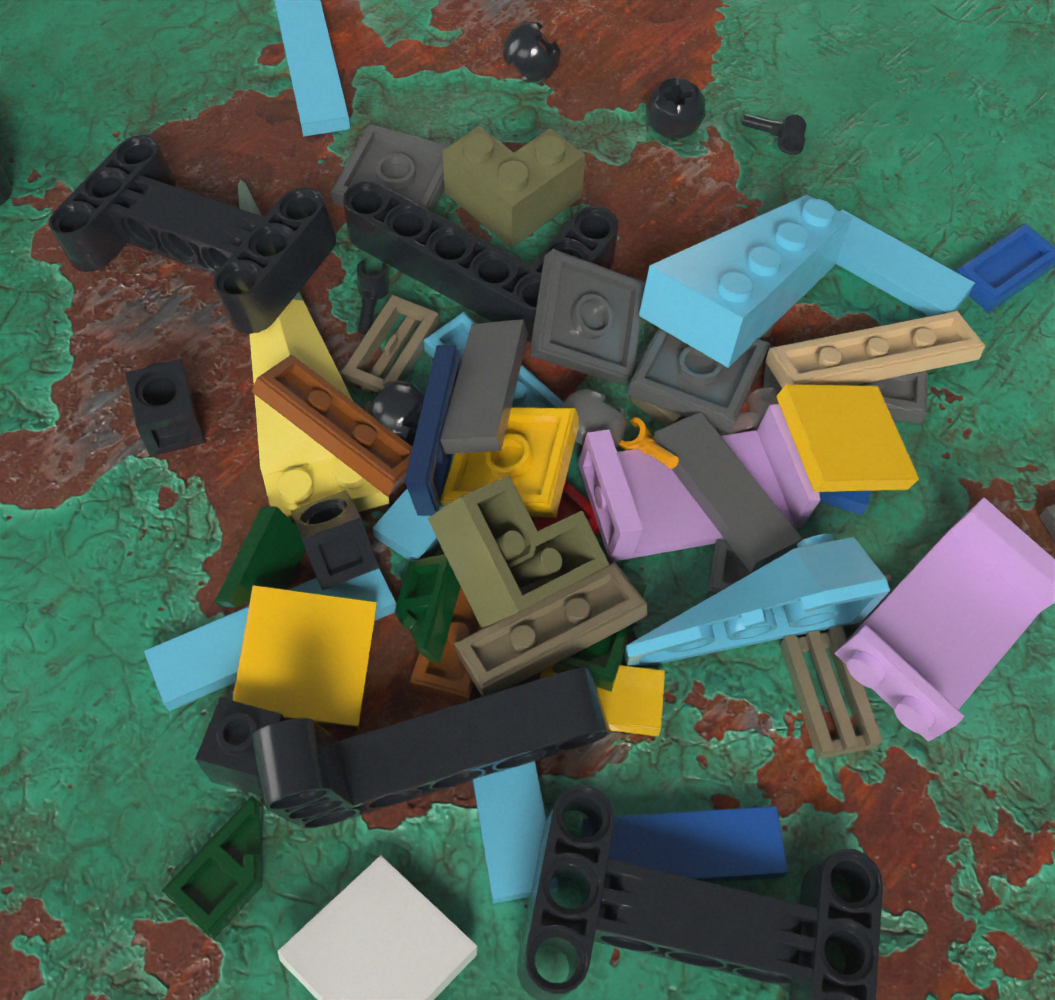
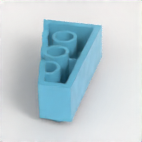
M805 195L649 266L639 316L729 368L752 346L756 339H759L834 267L852 217L836 210L827 201Z

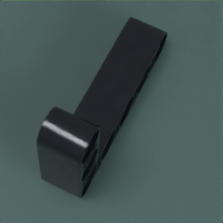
M366 181L356 183L347 189L343 198L348 236L351 243L357 248L491 322L524 319L528 332L527 341L529 342L532 341L544 256L548 252L555 249L607 269L612 267L615 259L619 228L618 219L610 210L600 206H589L578 211L536 261L530 265L381 184Z
M580 668L561 672L341 741H337L321 725L310 718H297L273 723L254 732L251 738L266 809L301 828L309 829L342 822L461 785L476 778L583 747L605 738L611 733L592 671L587 668Z

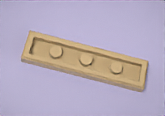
M955 311L769 348L766 364L782 388L786 384L855 386L979 360L985 344L960 313Z

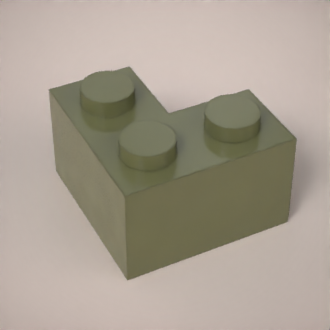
M478 126L442 150L444 193L511 249L582 198L586 155L551 128L516 152H512L481 126Z
M510 476L461 496L427 518L482 629L514 615L609 566L583 511L537 531Z

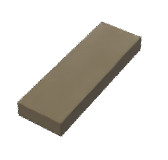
M614 562L536 604L454 643L457 656L482 697L506 690L647 617V603Z

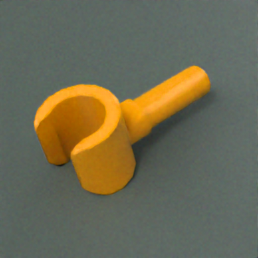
M632 418L630 423L639 432V435L632 441L621 440L618 445L622 450L638 449L669 469L675 468L679 458L653 440L652 433L640 418Z

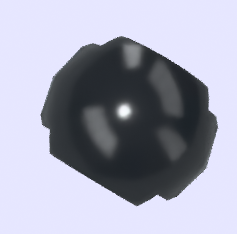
M524 22L512 29L505 39L503 57L508 65L511 62L514 63L524 75L521 80L525 83H540L551 77L559 66L561 50L556 41L551 44L540 31L543 25L538 22Z
M680 77L666 79L651 91L647 99V121L656 133L666 138L679 140L690 136L700 127L705 117V97L698 86L687 80L680 79Z
M401 380L388 381L383 384L385 386L384 389L376 396L373 403L368 401L365 411L372 415L381 425L394 432L413 447L425 392L418 385Z

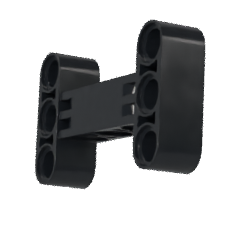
M147 135L133 136L119 144L53 212L49 219V227L71 265L78 271L89 272L104 267L128 243L215 275L213 285L232 326L240 333L246 334L259 333L271 326L336 245V234L324 198L319 191L312 188H298L287 192L267 215L263 217L177 188L176 181L157 140Z
M577 785L566 789L556 800L544 825L517 960V975L520 984L531 997L537 1000H559L575 990L586 977L590 966L593 943L597 942L790 988V1000H876L883 883L882 875L876 863L867 854L856 849H842L812 866L804 875L801 884L800 902L797 904L609 859L614 827V810L609 799L598 789L591 786ZM572 810L586 814L593 824L594 835L589 838H578L571 835L563 823V813ZM832 872L840 874L848 882L851 889L850 902L841 899L834 892L830 878ZM557 876L572 879L579 886L582 893L581 905L574 909L558 905L552 899L549 891L550 879ZM827 939L835 942L845 955L846 967L843 974L835 971L825 957L824 947ZM554 946L566 955L569 963V974L566 981L552 983L545 980L538 973L535 965V954L538 948Z

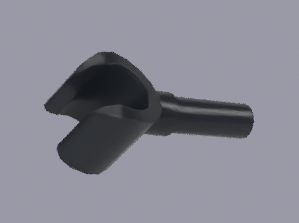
M745 114L742 125L778 136V147L785 154L797 155L803 151L806 122L801 116L790 115L783 122Z
M361 261L357 265L358 291L362 297V308L357 331L361 334H366L372 325L377 300L384 298L389 292L386 263L382 264V271L377 275L366 274L365 261Z

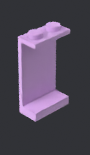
M769 405L757 430L722 435L721 437L793 528L800 529L821 500L819 497L820 492H814L780 405ZM609 429L587 433L578 466L609 562L715 544L717 539L725 540L672 469H669L653 457L645 455L638 449L617 452Z
M983 497L947 531L834 654L846 664L849 673L857 682L872 688L894 709L896 717L905 727L915 733H919L929 742L960 723L965 717L959 711L960 707L1038 614L1055 603V559Z

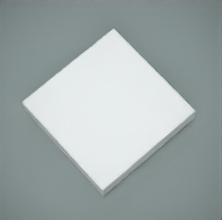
M381 855L278 950L281 963L317 1000H434L477 955V945Z

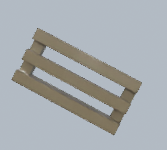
M391 295L342 370L341 375L344 384L350 388L357 384L361 386L363 393L372 396L374 392L380 393L385 387L383 384L388 381H406L424 352V339L436 332L440 326L439 313ZM401 314L406 315L396 333L387 342L384 352L371 372H364ZM419 321H421V323H420V325L418 326L417 330L415 331V333H414L413 336L411 337V339H410V341L408 342V344L406 345L405 349L403 350V352H402L401 355L399 356L398 360L396 361V363H395L394 366L392 367L391 371H390L389 374L387 375L386 379L384 380L383 378H384V376L386 375L387 371L389 370V368H390L391 365L393 364L394 360L396 359V357H397L398 354L400 353L401 349L403 348V346H404L405 343L407 342L408 338H409L410 335L412 334L413 330L415 329V327L417 326V324L419 323Z
M843 626L832 627L827 633L820 634L819 630L807 632L805 637L797 638L796 634L785 636L780 644L817 760L874 749L883 741L864 686L851 676L846 664L834 654L847 640ZM826 648L830 650L859 736L855 735ZM805 652L811 653L821 682V689L826 704L830 709L839 740H831L803 656Z

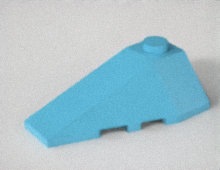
M831 534L812 536L800 541L797 544L798 548L789 551L626 645L624 655L625 666L641 668L782 639L789 635H801L810 631H821L832 627L860 623L890 592L886 577L854 537L834 541Z

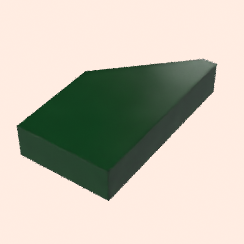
M261 506L214 601L219 606L238 607L249 603L253 586L283 590L288 588L305 552V547L297 526L278 507Z
M445 554L409 561L394 612L402 626L409 630L416 641V648L419 653L433 663L441 662L461 587Z
M251 796L162 890L213 940L262 887L263 807L260 802Z

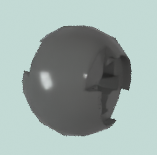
M581 389L571 394L560 406V408H575L578 413L579 425L575 442L579 443L577 448L579 451H582L588 432L608 429L610 430L615 447H617L624 438L627 426L623 407L621 406L620 410L614 409L603 402L606 397L605 395L589 389Z

